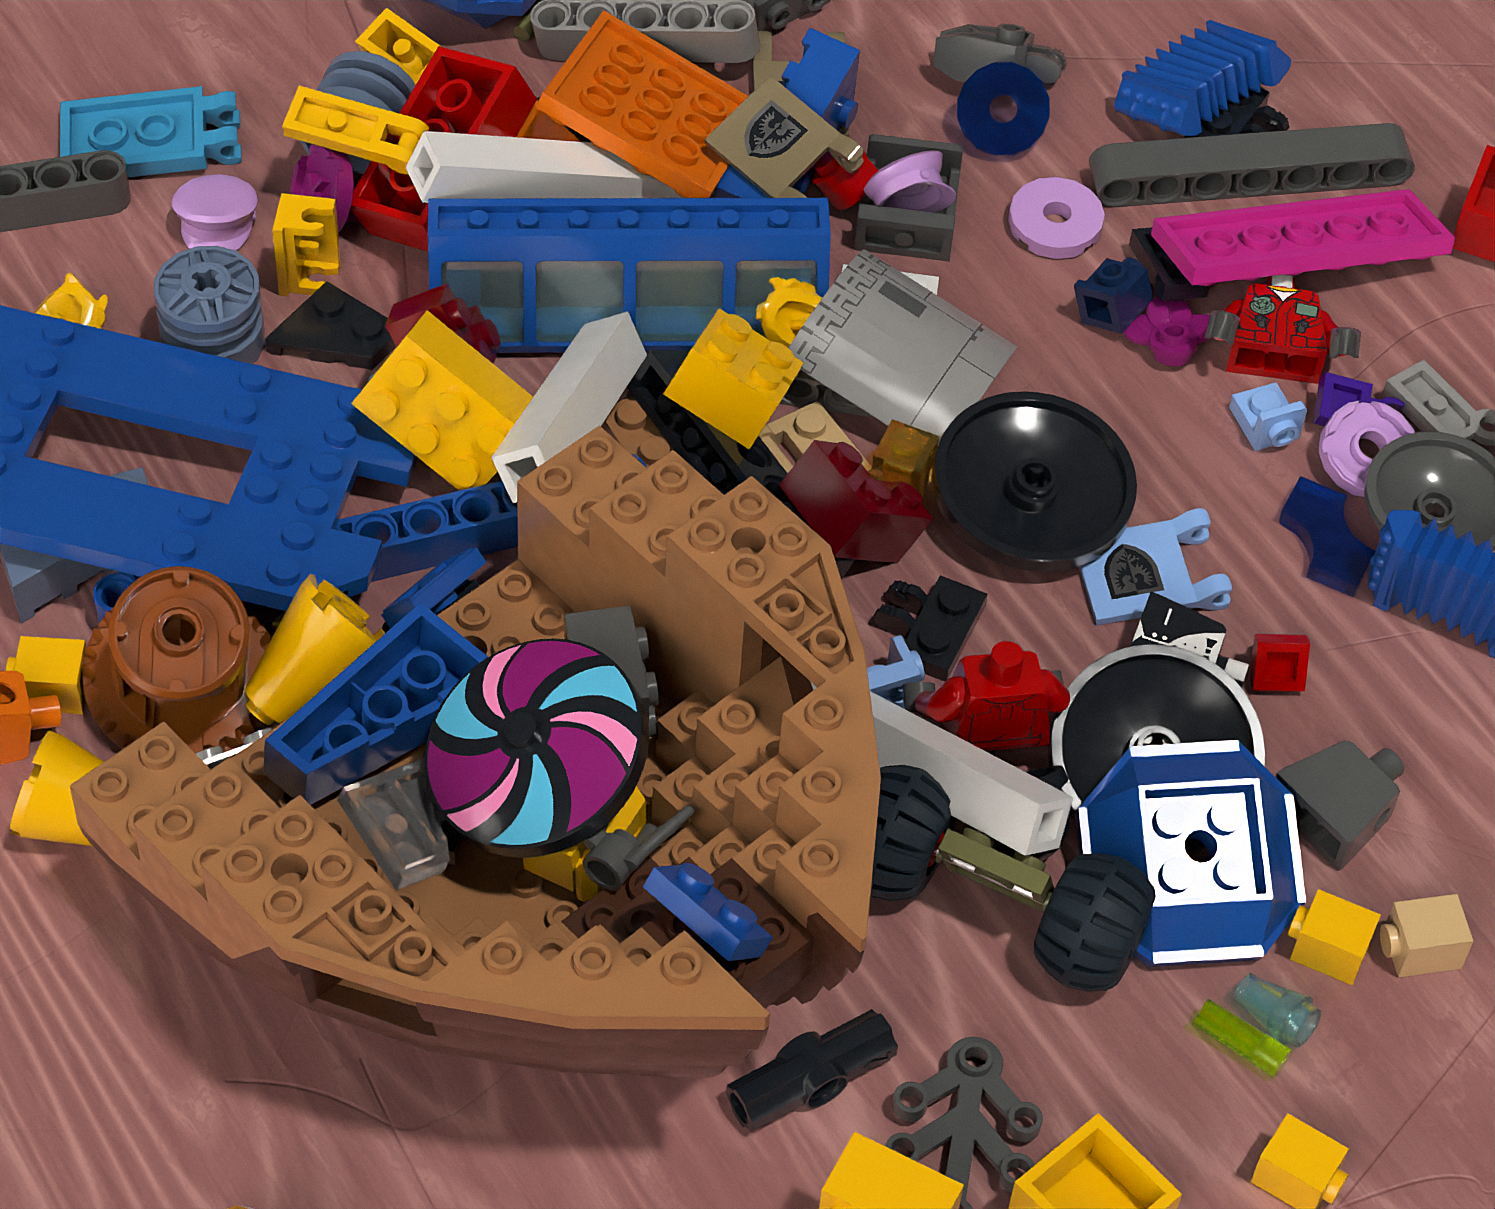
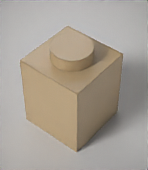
M1458 894L1394 902L1385 925H1382L1380 928L1382 951L1387 958L1392 957L1398 978L1462 969L1474 942Z

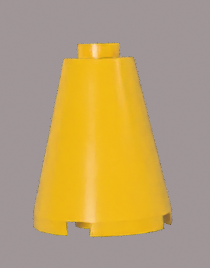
M310 573L299 586L244 689L250 699L246 703V707L256 718L267 725H271L274 721L281 724L294 715L380 639L385 632L380 628L373 635L366 627V621L370 616L359 605L326 580H323L317 586L315 575Z
M48 730L33 758L32 763L35 766L28 780H24L11 819L10 830L12 831L10 833L21 838L93 846L83 835L77 823L69 785L104 761L61 733L58 734Z

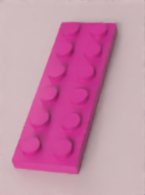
M1410 189L1154 218L1151 236L1190 284L1199 286H1211L1217 282L1233 280L1253 281L1259 277L1283 274L1294 276L1302 272L1324 269L1342 270L1348 266L1365 264L1384 265L1390 261L1406 259L1425 260L1431 256L1451 254L1455 237Z

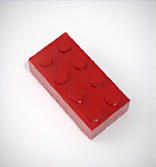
M438 46L399 114L423 121L428 125L429 131L516 137L537 98L515 66ZM388 134L385 142L397 145L400 138L396 135ZM371 161L353 191L350 209L371 235L428 252V203L421 201L409 174L395 172L385 164Z

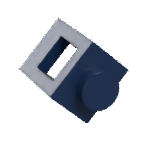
M1126 257L1122 262L1106 258L1086 281L1078 280L1074 284L1081 323L1123 334L1153 300L1148 269L1140 261L1132 257Z

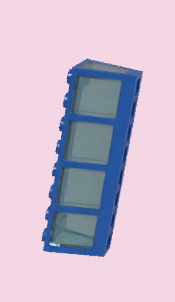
M828 198L428 199L429 290L448 283L454 297L462 298L467 308L478 305L484 319H491L499 333L500 347L497 353L565 352L584 324L627 311L646 352L650 350L690 351L719 308L728 314L742 317L750 324L754 331L759 334H765L760 321L754 317L757 305L766 301L768 294L775 290L773 285L768 282L771 278L779 277L786 280L795 278L800 282H808L815 286L816 293L821 297H824L829 290L831 231Z

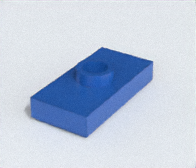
M477 547L468 548L444 559L387 606L381 616L391 629L420 602L433 613L439 612L458 598L454 589L487 562Z

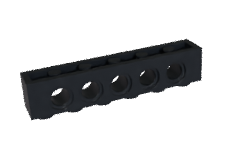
M650 350L627 388L673 450L723 495L749 477H754L810 527L779 486L788 473L759 435L751 448L747 449L663 395L690 351ZM835 558L841 579L854 562V559Z

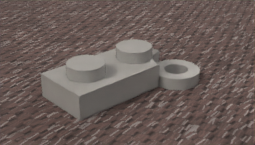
M1424 359L1386 381L1383 393L1387 397L1401 400L1404 403L1401 411L1422 432L1449 433L1470 441L1474 439L1486 446H1495V431L1488 432L1480 426L1481 423H1491L1495 426V410L1481 409L1476 411Z

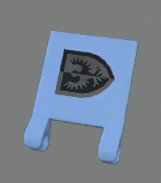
M1193 509L1172 520L1128 527L1107 552L1097 559L1079 566L1096 626L1141 618L1150 592L1160 594L1189 609L1222 610L1230 605L1229 593L1232 591V585L1229 577L1225 574H1215L1192 585L1179 543L1197 545L1205 543L1209 539L1208 527H1210L1211 521L1205 509Z

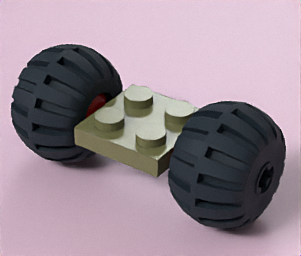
M890 765L880 768L881 784L871 897L888 901L915 898L925 889L938 865L944 861L948 870L1043 913L1035 936L1034 954L1045 971L1062 985L1072 989L1091 992L1106 991L1119 983L1142 940L1156 897L1153 884L1140 869L1119 856L1104 853L1082 854L1070 862L1054 889L1051 875L1044 872L1046 864L1031 855L1025 856L1018 851H1015L1013 858L993 848L995 844L993 839L970 828H965L962 835L953 831L957 818L951 816L949 808L951 801L940 783L927 771L908 765Z

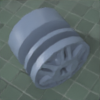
M364 51L344 52L332 59L317 91L399 113L415 84L402 68L380 55ZM301 141L303 147L309 155L311 152L309 147L312 144ZM347 154L352 165V171L364 173L371 160Z
M196 246L176 253L162 264L154 279V299L159 319L161 343L254 364L265 347L263 310L261 308L259 275L251 261L235 250L220 246Z

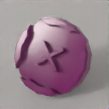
M312 144L309 147L311 151L309 156L302 155L295 166L290 194L336 199L339 234L346 221L360 222L350 208L353 191L364 173L352 171V165L346 153Z

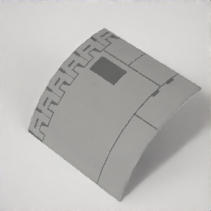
M863 249L832 284L788 348L797 359L804 362L800 370L936 456L939 442L949 424L962 411L982 398L997 374L1018 347Z

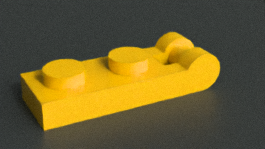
M300 85L297 88L282 125L283 133L286 137L385 164L390 169L401 174H408L405 167L423 132L429 131L428 125L419 119ZM388 134L396 135L400 138L397 145L385 142Z

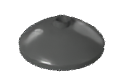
M1427 431L1399 437L1385 445L1377 453L1370 464L1365 478L1364 496L1371 518L1379 529L1385 525L1390 511L1414 510L1420 512L1423 528L1435 518L1429 515L1432 514L1436 516L1439 533L1453 524L1457 539L1472 531L1475 546L1490 539L1493 551L1495 550V457L1489 451L1475 442L1457 435Z

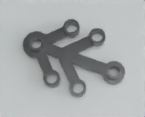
M966 1037L954 1043L947 1054L946 1068L920 1084L917 1082H905L897 1087L894 1093L893 1111L897 1117L907 1122L921 1119L925 1115L928 1105L959 1088L957 1105L912 1135L896 1133L886 1143V1147L892 1150L898 1147L909 1149L912 1153V1156L909 1158L918 1162L920 1158L951 1139L946 1176L964 1184L959 1209H973L966 1201L974 1143L999 1173L1001 1186L1010 1193H1012L1014 1182L1017 1179L1012 1178L1007 1170L1018 1167L1026 1173L1035 1165L1027 1155L1013 1153L979 1111L982 1093L1007 1120V1132L1017 1141L1029 1142L1034 1140L1039 1135L1043 1121L1040 1109L1033 1103L1021 1102L1000 1077L1003 1070L1002 1055L992 1042L980 1037ZM978 1058L985 1064L980 1067H974L969 1065L965 1059ZM906 1096H913L921 1104L916 1107H907L901 1102V1099ZM1019 1116H1025L1030 1118L1034 1125L1028 1128L1021 1127L1014 1119Z

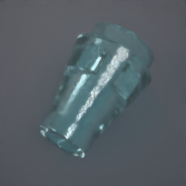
M1249 973L1242 979L1234 993V1002L1244 1007L1281 1045L1289 1043L1296 1048L1302 1046L1313 1034L1321 1017V1010L1313 1005V999L1310 996L1263 980L1253 973Z

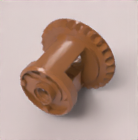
M172 566L149 572L134 581L121 594L115 606L111 610L106 611L103 619L93 629L92 636L85 648L82 667L83 689L88 708L103 733L121 749H124L162 722H165L195 754L215 746H222L223 752L244 745L242 739L257 732L263 724L246 707V703L250 699L244 689L271 640L270 633L263 626L259 616L255 615L245 602L240 600L235 591L219 577L201 569L185 566Z

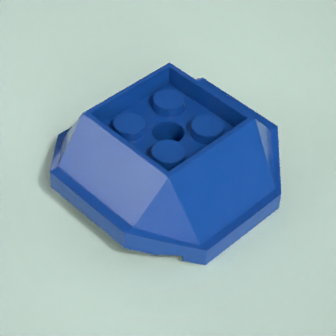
M1239 740L1130 746L1075 811L1079 855L1104 853L1122 857L1140 869L1154 886L1155 901L1144 935L1134 955L1149 967L1259 960L1267 953L1293 920L1299 905L1304 906L1306 903L1293 794ZM1196 839L1202 842L1208 851V861L1204 863L1193 861L1185 851V840Z

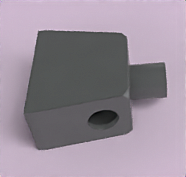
M1343 740L1277 772L1276 778L1293 794L1297 831L1340 871L1391 817L1400 794L1398 786L1393 781L1404 773V766L1398 755L1391 749L1383 748L1368 758L1353 742Z

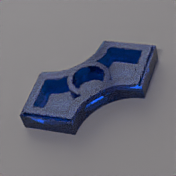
M1300 476L1281 511L1280 525L1295 533L1306 547L1310 562L1307 578L1354 597L1371 565V557L1376 551L1360 542L1350 531L1344 517V504L1347 495Z

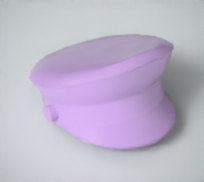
M934 150L911 154L891 162L876 172L863 189L867 197L873 200L875 206L933 213L947 208L956 198L955 190L943 183L940 176L943 154Z
M217 174L191 179L179 187L171 201L177 217L181 218V234L189 249L196 246H220L237 251L249 237L253 220H256L257 212L254 211L258 201L255 189L249 183L234 176Z

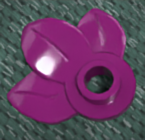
M1156 297L1148 304L1147 314L1139 315L1123 334L1133 343L1149 346L1153 351L1155 360L1167 366H1181L1191 361L1193 354L1198 349L1199 343L1210 340L1204 338L1210 315H1192L1189 305L1184 300L1161 301L1160 297Z

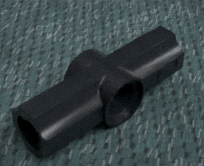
M871 1009L821 1036L817 1032L811 1031L795 1037L782 1047L775 1060L727 1084L726 1095L731 1104L732 1112L741 1126H745L752 1132L803 1104L810 1109L827 1104L846 1088L849 1080L896 1056L898 1045L887 1020L881 1013L878 1014Z

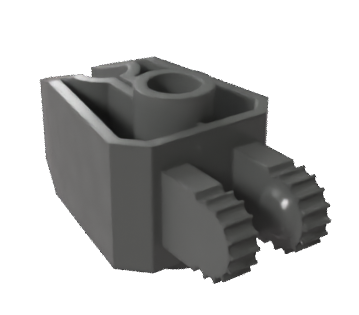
M967 24L940 32V37L936 38L933 66L955 81L989 87L990 91L998 94L1013 95L1017 91H1021L1026 82L1038 84L1044 82L1045 85L1057 82L1058 78L1061 77V73L1066 68L1067 57L1064 56L1065 53H1062L1061 49H1051L1048 46L1033 44L1035 34L1026 31L1024 27L1019 25L1000 24L998 27Z

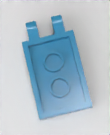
M199 86L60 102V157L110 150L124 158L128 177L207 169V158L215 159L226 165L238 164L242 162L241 144H238L237 128L240 127V111L236 106V93L223 91L216 95L204 96L203 88ZM206 123L213 124L219 128L206 131Z

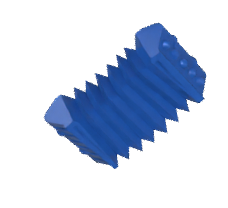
M1208 20L1206 21L1207 32L1195 28V39L1180 34L1181 44L1172 41L1168 42L1170 52L1156 48L1157 59L1146 56V66L1136 64V72L1128 70L1123 72L1122 81L1114 102V109L1119 113L1130 116L1134 121L1141 120L1160 127V129L1166 132L1172 131L1183 136H1196L1202 132L1201 119L1212 122V116L1218 118V108L1225 111L1228 110L1227 101L1239 104V96L1249 97L1248 89L1260 93V84L1265 86L1277 85L1289 70L1291 58L1277 47L1274 40Z
M1414 510L1390 511L1385 525L1380 529V540L1376 553L1370 560L1371 568L1367 579L1368 588L1372 591L1375 600L1373 606L1386 611L1402 603L1404 615L1406 616L1415 608L1417 619L1429 612L1432 625L1443 618L1446 619L1448 632L1460 624L1461 638L1474 632L1475 646L1487 639L1489 655L1495 659V553L1493 552L1490 539L1475 546L1472 531L1457 539L1453 524L1439 533L1436 517L1423 528L1420 512Z

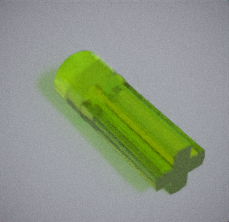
M1210 999L1204 1003L1200 1013L1193 1022L1195 1027L1249 1060L1251 1064L1273 1078H1276L1292 1053V1049L1269 1034H1264Z

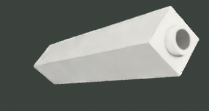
M424 131L405 167L421 201L428 203V199L682 198L671 187L652 176L638 172L629 162L610 151L599 149L591 142Z
M628 311L583 325L491 457L512 503L517 502L518 480L603 424L646 358L647 353Z
M811 682L813 690H815L817 687ZM870 691L880 768L890 765H908L924 769L940 783L951 801L949 805L951 816L1025 856L1059 848L1072 804V796Z

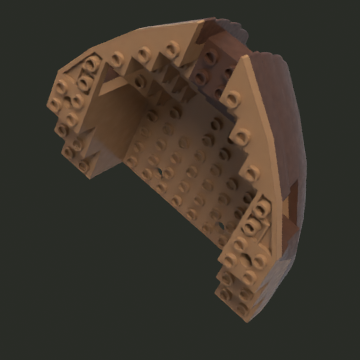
M600 425L517 481L518 560L437 616L489 657L500 650L526 641L552 638L564 639V614L631 605L635 627L644 626L646 630L649 659H645L644 662L646 672L655 673L659 700L658 705H654L657 736L649 737L648 759H646L643 772L637 784L638 789L646 800V824H653L659 827L687 805L694 808V814L653 850L618 890L612 891L604 888L590 900L581 901L577 899L576 889L574 892L525 870L523 858L507 857L488 852L470 843L463 836L455 865L399 855L398 842L401 831L391 832L385 831L382 828H373V826L367 825L362 816L369 801L382 800V802H387V799H381V797L376 796L373 789H371L373 778H376L377 773L390 771L393 774L401 773L417 776L427 742L310 805L301 795L293 799L264 774L265 739L287 720L213 769H210L165 722H162L69 785L77 823L83 835L122 878L153 904L190 942L219 962L312 1011L427 1051L558 1072L711 1078L721 1074L727 1066H736L748 1057L752 1049L758 1050L763 1045L769 1028L770 1013L766 1010L768 1006H778L789 1001L792 997H795L801 1004L812 1001L823 986L830 991L843 980L848 969L852 973L858 969L865 950L881 775L865 651L831 546L754 477H749L723 495L674 450L646 468ZM811 682L817 687L815 690H813ZM410 801L407 802V803H400V804L409 805ZM691 863L707 871L713 877V886L728 899L738 901L749 907L758 918L756 923L773 936L762 957L734 961L726 960L643 888L653 868Z

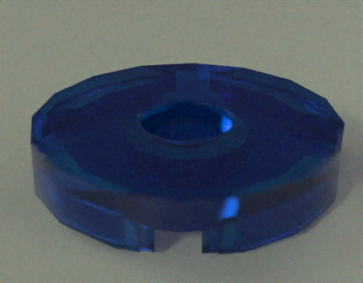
M993 62L977 69L965 81L957 99V121L964 137L977 150L994 156H1014L1030 149L1043 135L1050 118V98L1043 82L1029 68L1013 62ZM1005 96L1015 102L1017 113L1011 121L1001 123L991 116L990 104L994 99Z

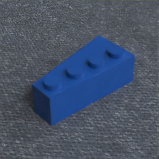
M809 28L802 40V46H804L803 58L799 64L790 60L781 76L783 80L782 85L839 132L841 127L847 129L852 124L859 104L854 101L860 50ZM731 165L728 166L716 188V198H769ZM814 165L792 188L801 193L807 190L815 172Z
M420 602L265 739L264 774L293 799L301 795L310 805L427 742L432 722L443 700L467 672L488 656Z

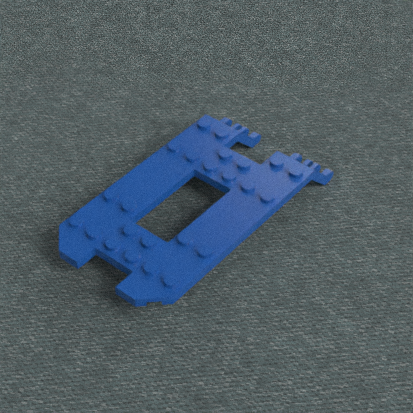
M0 305V544L140 577L154 570L166 567H193L207 571L222 579L235 591L242 601L287 611L299 586L310 573L315 575L317 586L323 580H326L348 597L368 590L381 556L382 540L336 530L337 524L357 476L407 487L418 457L351 404L362 389ZM58 405L252 451L229 504L32 458Z

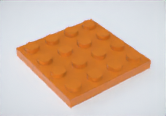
M603 10L543 91L535 107L546 113L555 123L568 126L590 139L592 144L599 149L610 151L629 162L638 172L652 176L671 187L680 197L709 198L730 164L705 144V139L748 96Z

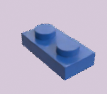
M691 863L653 868L643 888L726 960L734 961L762 957L773 936L756 923L758 918L749 907L738 901L728 899L713 886L714 879L707 871Z

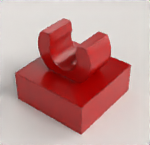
M1255 634L1250 672L1252 689L1265 691H1305L1310 652V641L1307 635Z

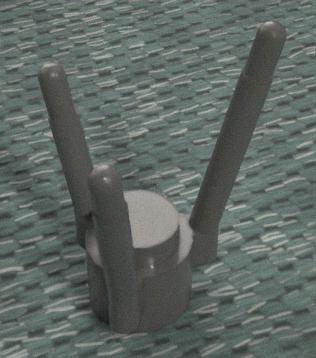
M690 805L685 806L674 817H671L665 824L659 826L640 843L632 834L625 830L617 829L613 833H607L608 822L602 829L583 841V844L590 850L582 861L586 874L600 887L612 891L618 890L644 859L694 814V808Z

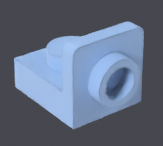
M1277 382L1233 394L1229 405L1231 412L1254 451L1271 446H1285L1293 440L1299 439L1307 413V408L1302 401L1289 404Z
M902 635L890 638L886 666L874 665L867 668L870 691L904 708L903 684L920 682L925 678L924 667L919 654L915 650L909 651Z

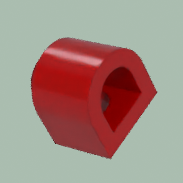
M865 151L862 156L864 163L854 173H849L841 167L829 152H826L814 165L815 172L812 182L828 198L836 210H845L860 201L866 195L863 189L867 182L879 171L868 159Z

